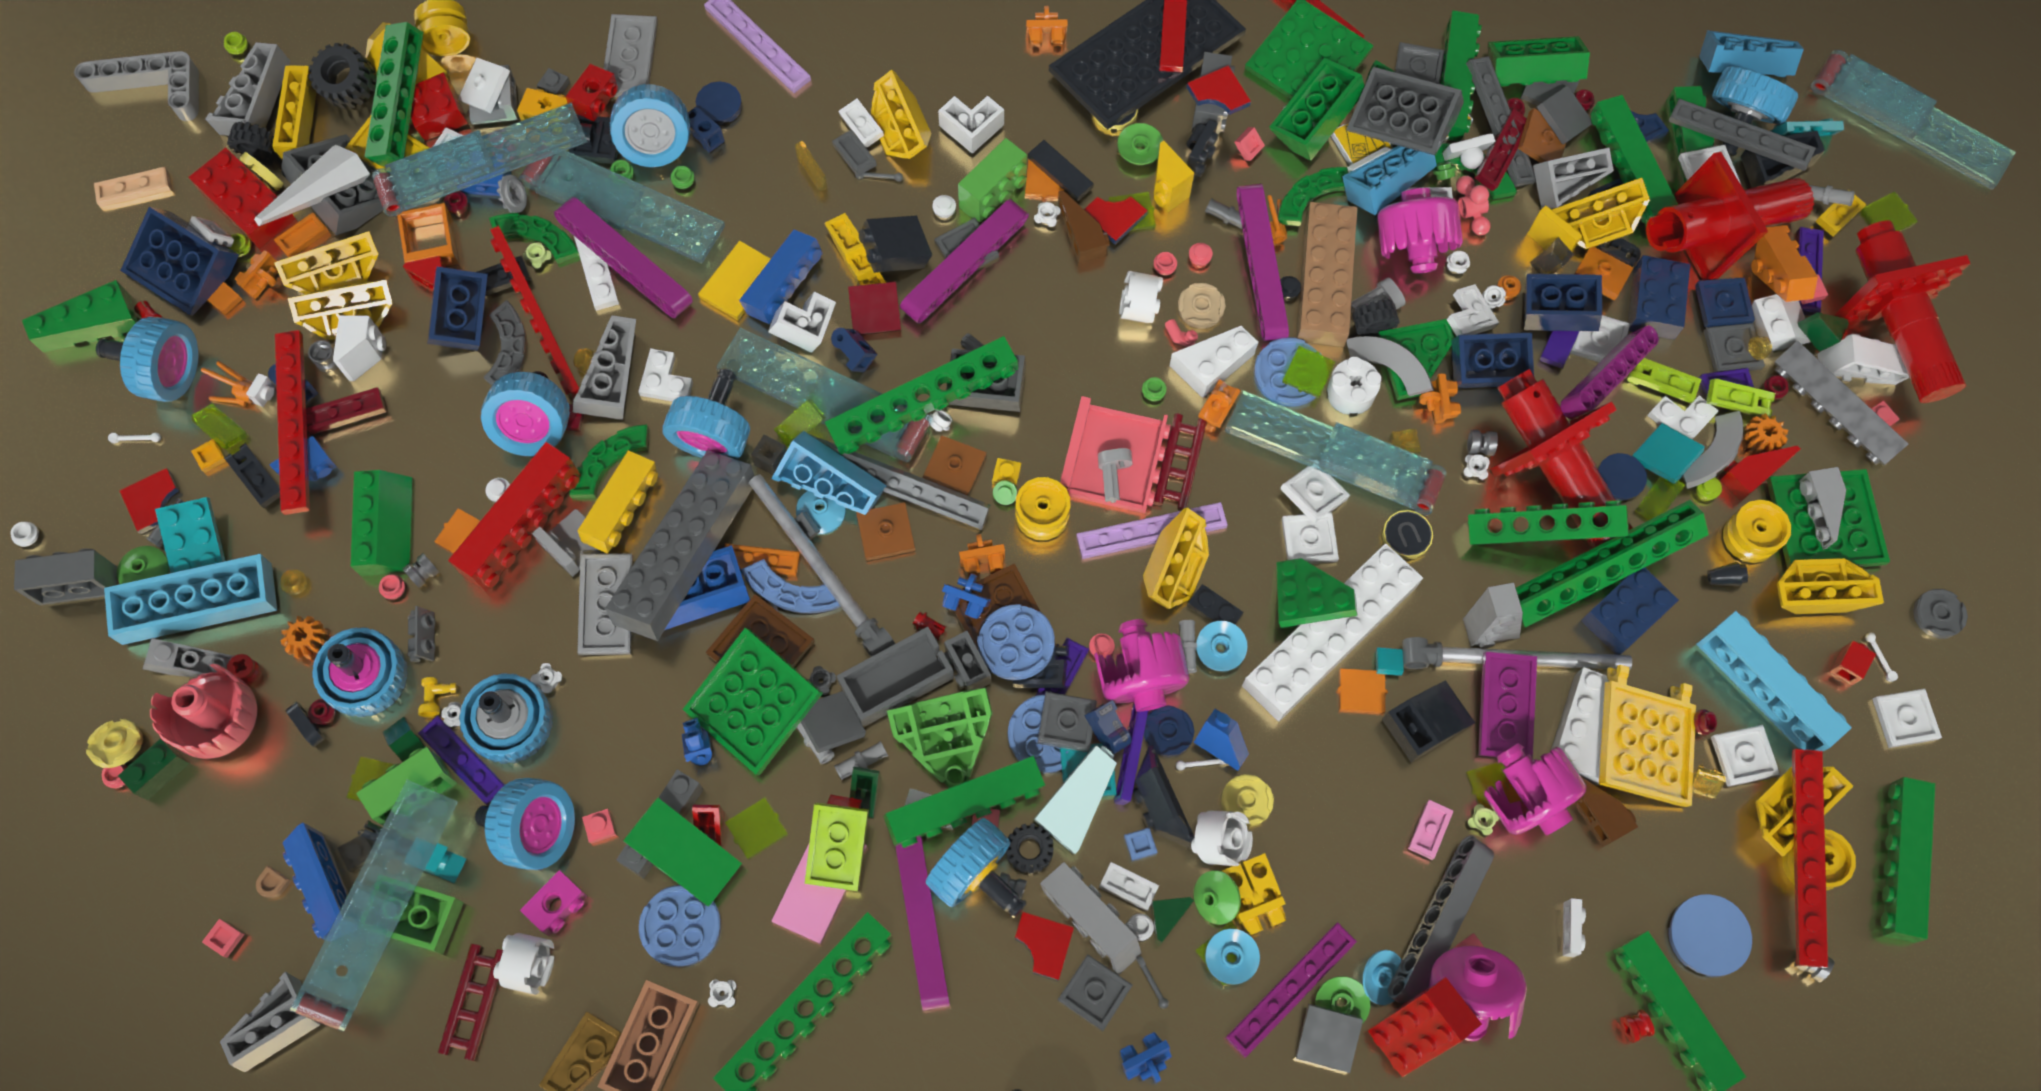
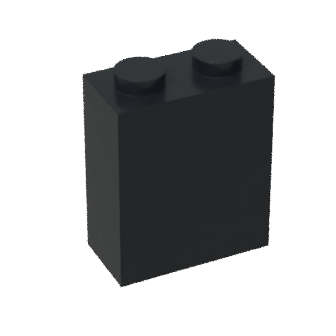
M917 215L866 219L859 230V240L863 243L867 261L871 264L874 273L925 268L932 257V252Z

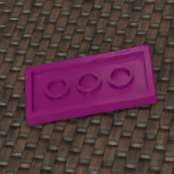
M1496 652L1483 653L1478 756L1497 757L1505 750L1519 743L1524 746L1522 750L1525 755L1530 754L1533 758L1537 656Z

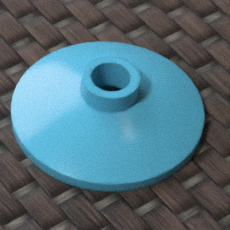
M807 491L800 497L797 503L796 516L801 512H807L820 530L819 534H828L842 524L846 514V507L840 506L834 500L826 497L822 499L814 496L813 492ZM819 504L825 506L821 511L815 509Z
M1227 621L1212 622L1206 625L1197 637V654L1202 663L1210 669L1216 671L1232 670L1239 666L1246 656V637L1242 630L1233 623ZM1218 644L1224 645L1225 651H1217L1216 646Z
M1226 929L1214 935L1209 941L1205 959L1209 971L1216 979L1226 984H1240L1249 980L1256 973L1260 963V953L1256 942L1250 935L1241 930ZM1228 953H1233L1236 956L1234 963L1227 960Z
M1380 950L1374 953L1364 968L1363 988L1365 994L1370 998V1001L1378 1005H1388L1395 1001L1389 997L1388 988L1402 960L1393 951Z

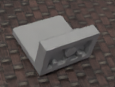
M500 65L508 69L510 73L492 113L469 105L471 124L518 120L516 80L509 65Z
M577 509L571 512L551 531L549 530L546 533L539 527L532 533L538 543L572 577L580 570V554H599L601 550L581 542L577 530L585 517Z

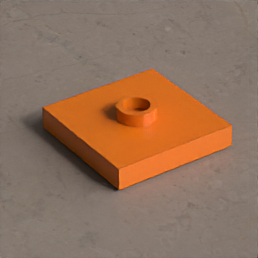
M1592 247L1587 251L1575 274L1602 275V294L1615 301L1633 267L1596 247Z

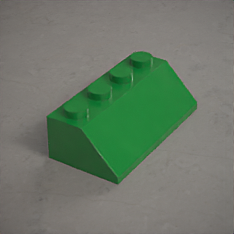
M1579 36L1488 42V56L1502 87L1509 86L1512 83H1520L1522 85H1531L1533 82L1553 84L1561 80L1578 82L1579 79H1587L1590 52Z
M1324 57L1269 126L1270 130L1292 152L1311 161L1359 101L1365 87L1362 75Z
M383 470L354 471L350 566L360 576L405 573L403 568L411 564L414 485L412 477Z

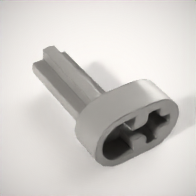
M1387 277L1377 283V288L1352 301L1351 312L1353 314L1358 307L1362 308V305H1369L1372 301L1377 303L1378 300L1393 301L1397 310L1405 305V298L1394 281Z
M1118 448L1098 453V467L1103 471L1106 502L1111 501V503H1115L1116 500H1120L1117 469H1124L1133 465L1132 451L1130 449Z

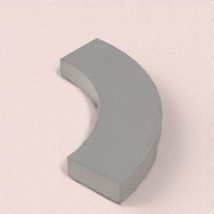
M1364 336L1347 339L1350 358L1358 357L1367 362L1383 364L1389 367L1401 378L1409 396L1434 390L1423 365L1401 345L1378 337Z
M1740 411L1715 417L1717 432L1714 441L1682 475L1687 489L1714 478L1716 473L1725 466H1729L1734 460L1743 439V421Z

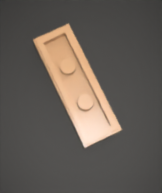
M161 167L94 183L96 202L100 207L171 191L169 172L166 167Z

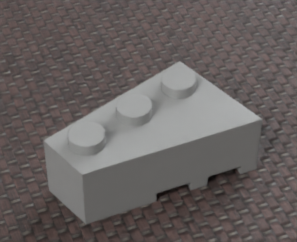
M1600 149L1533 165L1541 209L1545 205L1550 209L1559 207L1563 202L1576 196L1586 187L1593 185L1613 172L1610 149Z
M286 971L279 978L281 981L269 993H265L260 998L261 1002L250 1014L246 1013L220 1041L231 1066L246 1072L320 1025L317 1018L297 1011L306 992L300 980Z

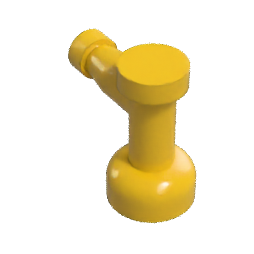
M423 678L421 685L424 687V703L419 706L418 715L428 718L439 716L440 707L435 703V694L457 693V684H438L437 678Z

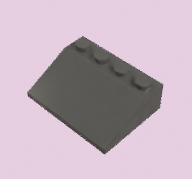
M1373 67L1348 124L1347 131L1436 155L1461 111L1464 103L1462 91Z
M345 134L283 152L281 173L292 184L330 148L335 145L345 148L351 139ZM363 161L362 163L370 173L363 183L327 196L320 203L311 206L335 235L357 229L385 209L376 183V177L382 173Z

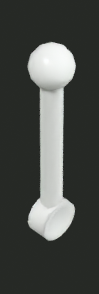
M156 432L151 435L124 436L111 433L108 436V440L114 444L120 440H152L153 442H158L161 439L160 434Z
M1872 632L1867 633L1865 639L1871 643L1886 671V679L1889 682L1897 680L1898 675L1890 669L1875 641V634Z
M1220 759L1193 762L1179 760L1176 762V768L1184 770L1185 767L1226 763Z

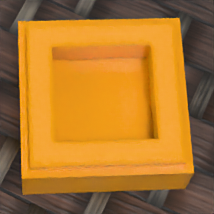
M214 438L191 450L200 469L204 473L226 462L224 459L225 455Z

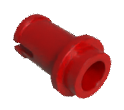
M140 301L134 306V311L141 319L147 317L163 318L152 309L148 301H143L144 305Z
M919 612L912 624L916 627L915 630L918 631L919 629L922 630L929 627L934 638L939 640L947 626L927 616V612L924 614Z

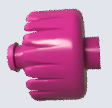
M1430 188L1404 191L1401 193L1402 202L1388 205L1378 213L1377 220L1381 254L1385 258L1390 259V253L1394 252L1396 242L1399 250L1407 247L1408 259L1413 262V266L1410 267L1413 273L1435 271L1438 265L1434 261V258L1438 257L1436 243L1440 253L1447 252L1449 247L1450 250H1455L1457 247L1460 248L1463 243L1458 202L1450 197H1431Z
M1143 619L1130 620L1120 624L1118 632L1123 634V637L1120 638L1123 654L1117 655L1116 665L1111 655L1106 656V662L1103 655L1100 654L1098 656L1097 652L1094 655L1104 698L1107 701L1113 700L1114 703L1134 702L1136 712L1150 711L1166 706L1165 695L1182 689L1189 682V672L1180 636L1172 632L1171 634L1169 631H1165V640L1160 632L1153 633L1151 639L1150 632L1145 630L1148 625Z
M1517 743L1497 756L1498 763L1502 762L1505 767L1502 771L1506 775L1505 781L1510 790L1499 780L1495 783L1496 790L1490 786L1488 791L1485 790L1484 796L1509 833L1518 835L1539 825L1544 834L1549 835L1573 820L1567 807L1585 794L1586 784L1560 747H1555L1550 753L1541 755V760L1533 759L1530 754L1525 755L1522 750L1524 746ZM1520 798L1529 810L1526 813V818H1524L1521 810Z
M1461 946L1442 954L1433 965L1429 987L1447 977L1482 1023L1465 1040H1480L1487 1032L1489 1019L1497 1020L1499 1017L1503 1019L1510 1016L1509 1039L1515 1037L1521 1024L1527 993L1526 980L1519 967L1502 953L1480 946Z

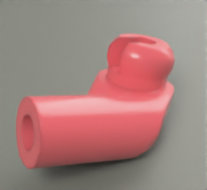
M1175 319L1165 323V327L1174 343L1189 347L1197 341V333L1194 330L1181 331Z

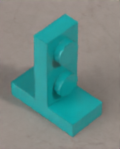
M416 837L404 863L455 884L466 858L448 851V847L437 843V845H434Z

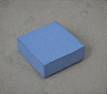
M1150 828L1124 835L1132 862L1158 853Z

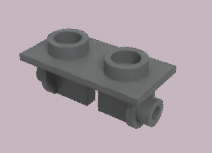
M416 606L415 610L410 611V615H408V635H415V638L408 639L407 656L410 657L411 662H419L421 658L434 661V612Z

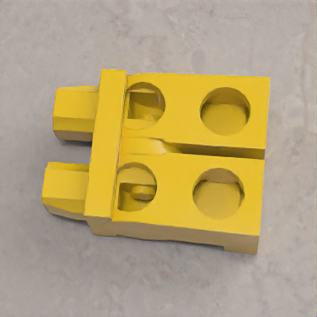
M1265 853L1244 861L1241 865L1222 870V872L1234 880L1239 889L1241 905L1235 920L1238 925L1242 923L1248 935L1251 936L1263 931L1258 916L1265 913L1272 927L1286 921L1282 907L1286 903L1283 896H1281L1280 889Z

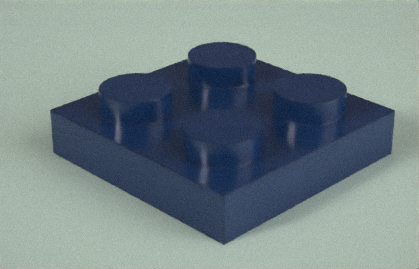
M1745 277L1698 281L1695 284L1705 328L1746 324L1755 321Z

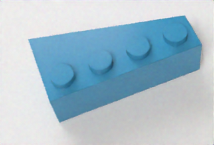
M1707 30L1699 57L1708 72L1722 73L1726 67L1733 66L1760 74L1786 77V75L1795 76L1804 49L1797 41Z
M1402 146L1391 149L1387 153L1342 176L1347 200L1376 215L1382 208L1386 207L1401 195L1402 192L1406 191L1437 166L1435 155Z
M805 431L800 433L791 442L771 478L778 482L781 480L787 482L796 489H805L813 492L814 496L823 499L826 497L834 500L836 504L864 515L877 503L887 486Z

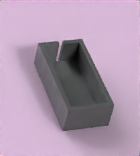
M929 627L837 675L838 683L863 728L886 716L888 710L904 706L954 678L953 669L942 650L940 651L939 645Z

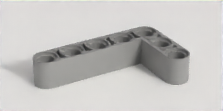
M183 51L86 61L78 64L74 70L75 76L89 92H104L168 84V104L176 115L183 121H191L198 115L199 71L189 55Z

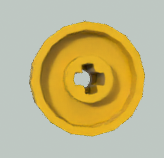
M427 0L415 9V26L424 32L421 48L426 53L435 56H451L464 51L469 46L470 34L467 27V16L464 7L453 0Z
M1037 477L1027 481L1019 489L1016 496L1015 520L1019 529L1027 537L1035 540H1050L1059 536L1065 530L1070 516V496L1067 489L1059 481L1049 477Z
M1755 500L1745 504L1728 519L1723 529V539L1727 549L1733 556L1750 563L1767 560L1782 548L1791 536V523L1788 515L1778 505L1765 500Z
M1825 829L1826 891L1846 883L1852 877L1856 868V856L1850 843L1842 835ZM1793 847L1782 857V866L1787 878L1795 886Z

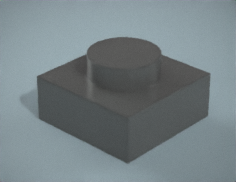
M548 68L538 82L537 88L550 94L562 95L570 80L567 76Z
M801 512L795 518V521L810 541L820 533V530L807 512Z

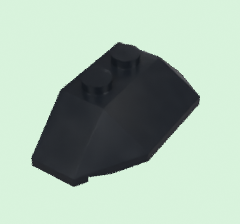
M1151 745L1146 751L1135 779L1132 792L1136 804L1141 803L1145 813L1142 814V817L1148 829L1152 827L1154 834L1190 848L1195 836L1156 750Z

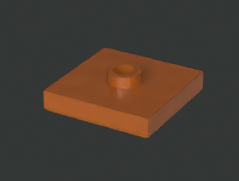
M1533 108L1528 113L1518 149L1540 163L1562 158L1566 143H1561L1540 111Z
M941 435L922 478L969 496L986 459L987 452Z
M905 502L871 509L866 515L856 512L866 561L915 551Z

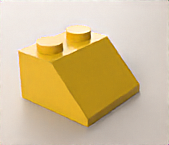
M1162 141L1159 147L1153 196L1155 202L1160 207H1164L1167 212H1170L1190 197L1194 172L1165 141Z

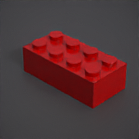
M226 147L188 177L199 192L247 236L258 249L296 220L293 214H289L258 226L254 220L255 217L272 203L277 196Z
M1444 977L1385 1016L1370 1028L1368 1032L1376 1045L1381 1048L1390 1060L1393 1068L1398 1071L1401 1077H1404L1462 1042L1480 1027L1482 1023L1447 977Z

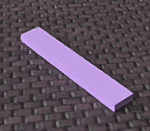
M709 0L704 4L705 9L793 93L811 81L810 75L731 0Z
M1221 502L1190 509L1206 520V532L1227 528V521ZM1181 511L1077 533L1076 538L1081 557L1086 559L1155 544L1160 532Z

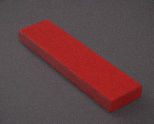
M1164 0L1159 71H1183L1187 0Z

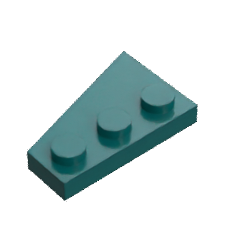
M1833 118L1820 121L1785 122L1781 125H1774V129L1770 131L1782 136L1818 131L1819 136L1823 137L1833 136L1843 131L1844 124L1843 121H1833Z

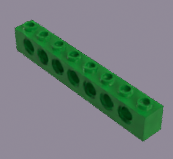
M1002 336L825 421L826 427L840 455L844 453L851 454L858 450L859 446L867 442L874 443L882 437L881 435L887 432L899 431L904 427V424L912 420L914 422L919 421L933 410H942L956 399L962 400L971 395L972 391L979 388H988L993 384V381L1001 377L1005 379L1012 376L1018 370V361L1005 336ZM988 362H994L997 364L992 369H987L984 367V365ZM965 373L974 374V377L966 380L962 378ZM944 383L952 385L948 390L940 389V386ZM921 394H928L930 396L926 401H919L917 399ZM898 405L907 406L903 412L895 411ZM878 415L885 417L880 423L873 422L874 417ZM853 427H862V430L859 433H850Z
M1688 500L1629 530V536L1615 537L1516 587L1523 612V626L1527 627L1708 536L1704 513L1691 500Z
M867 912L713 1079L725 1091H757L758 1089L755 1086L762 1079L766 1081L777 1070L776 1063L782 1057L787 1059L797 1048L795 1043L801 1036L804 1038L809 1036L816 1027L814 1022L821 1015L826 1017L835 1007L834 1000L840 994L844 997L853 988L854 983L852 981L857 975L863 976L873 965L871 960L878 953L883 955L892 945L890 942L892 939L891 933ZM861 940H867L871 943L869 951L863 954L856 951L857 943ZM843 960H848L852 963V968L847 974H840L837 971L838 964ZM823 981H830L833 984L832 991L827 995H822L818 991V987ZM805 1001H810L813 1003L812 1013L807 1016L801 1015L799 1012L800 1005ZM785 1022H792L794 1025L793 1033L788 1037H783L780 1034V1027ZM765 1043H773L775 1048L773 1055L769 1058H763L761 1055V1048ZM746 1064H753L755 1068V1073L750 1079H743L741 1075V1070Z

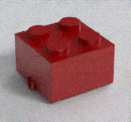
M444 72L415 84L410 117L415 129L425 142L440 136L445 128L454 130L468 124L455 88Z

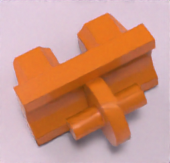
M1044 6V13H1035V20H1026V33H1029L1030 44L1042 43V33H1051V43L1062 44L1065 32H1067V19L1049 20L1058 19V12H1049V6Z
M265 250L261 254H255L250 259L251 266L246 272H239L235 277L237 284L254 299L261 294L268 284L275 286L277 283L274 279L278 273L274 263L277 261Z
M1438 374L1437 379L1431 382L1434 390L1420 395L1419 402L1422 405H1427L1428 411H1433L1435 424H1442L1446 419L1456 418L1461 413V407L1459 402H1450L1449 397H1454L1457 394V381L1447 380L1446 374Z
M1219 379L1198 417L1207 421L1211 426L1220 428L1241 390L1233 388Z
M981 534L976 535V542L967 544V551L959 552L960 566L964 567L967 577H970L971 574L980 575L979 564L989 563L990 573L1003 569V561L1005 559L1004 544L993 546L992 539L982 541Z

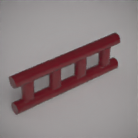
M1175 413L1172 419L1153 504L1162 506L1164 499L1178 502L1177 509L1182 511L1184 508H1188L1207 421L1198 419L1196 426L1182 423L1183 415ZM1179 432L1194 435L1191 448L1177 445ZM1174 454L1189 457L1186 470L1172 467ZM1169 476L1184 480L1181 492L1166 489Z
M470 944L438 1049L439 1054L449 1055L450 1048L453 1047L466 1050L464 1059L475 1061L499 979L494 978V968L500 962L503 950L497 949L495 956L491 957L479 954L480 945ZM475 965L491 968L486 984L471 981ZM467 992L483 995L478 1012L463 1009ZM459 1019L474 1022L470 1039L454 1036Z

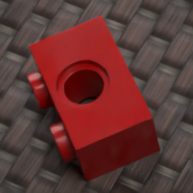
M589 64L565 96L570 112L595 121L598 115L603 113L611 97H614L617 93L618 85L615 75L610 71Z

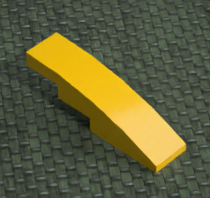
M846 213L824 223L858 285L886 283L880 272H873L871 264L867 261L863 243L859 240V233Z

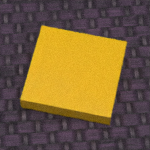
M1546 205L1540 210L1527 233L1562 264L1568 260L1582 237L1577 230Z

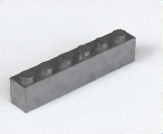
M1796 341L1774 362L1777 366L1774 370L1785 379L1789 377L1795 383L1792 387L1801 396L1807 394L1813 400L1810 404L1818 412L1822 413L1825 411L1831 417L1829 422L1840 431L1843 428L1850 434L1847 439L1857 448L1862 446L1868 451L1866 457L1875 465L1880 463L1884 466L1908 445L1897 432L1799 341Z

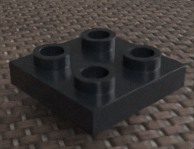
M577 115L575 122H572L569 128V158L611 164L617 161L618 151L612 142L610 134V118L598 116L595 121Z
M1210 119L1207 125H1196L1186 143L1187 147L1192 151L1187 165L1194 172L1192 184L1197 176L1201 177L1206 168L1204 163L1207 158L1211 159L1216 150L1214 145L1219 136L1216 133L1218 123Z

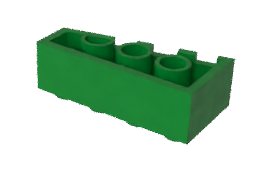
M114 280L22 320L29 340L42 352L72 347L79 342L87 341L91 343L98 341V338L124 336L123 333L129 332L140 319L134 311V305L129 293L117 280Z

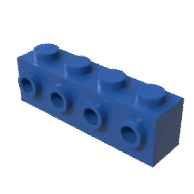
M795 229L791 232L739 300L747 315L770 324L778 308L793 295L795 289L806 278L808 272L823 254L816 238Z

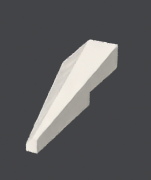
M335 145L257 215L254 220L258 226L320 203L327 196L363 183L370 173L356 153Z

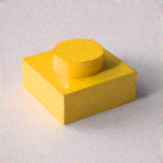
M997 458L992 484L1008 480L1017 487L1021 463Z

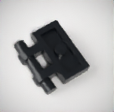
M1055 643L1053 656L1047 666L1030 678L1013 680V686L1015 688H1065L1067 663L1065 660L1058 659L1060 656H1069V646H1059L1058 643Z

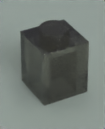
M1558 237L1541 249L1529 263L1539 274H1554L1564 267L1574 254Z
M763 435L751 456L756 467L774 475L787 449L784 444Z

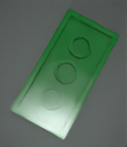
M658 797L623 839V842L707 907L710 906L742 864Z

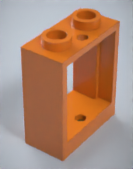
M445 203L431 204L428 207L418 209L411 208L397 213L405 263L440 256L445 266L459 264L452 218ZM443 222L447 245L414 252L411 228Z

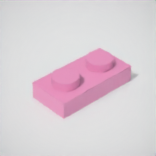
M1428 800L1408 849L1433 860L1453 810Z

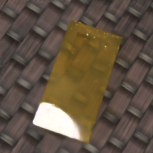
M803 141L795 144L797 158L818 191L826 189L825 174Z

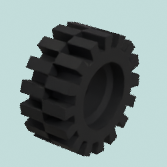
M238 122L232 125L227 145H229L230 149H234L233 152L236 154L241 153L240 156L246 152L253 158H256L257 161H261V159L266 161L271 158L273 152L274 136L271 131L266 132V128H259L257 124L251 125L250 122L245 124Z
M1378 300L1377 303L1372 301L1369 305L1364 304L1362 308L1358 307L1352 315L1357 334L1361 337H1371L1372 335L1376 337L1380 331L1397 328L1400 323L1396 306L1393 301L1389 302V300L1384 302Z
M1033 823L1030 825L1022 824L1020 828L1016 827L1013 833H1010L1008 836L1010 846L1006 851L1007 860L1015 870L1018 869L1020 873L1024 874L1027 872L1030 875L1034 874V872H1041L1043 868L1049 865L1054 851L1053 839L1050 838V833L1045 831L1044 827H1037ZM1033 839L1039 844L1040 853L1035 858L1027 859L1021 855L1019 847L1024 840Z

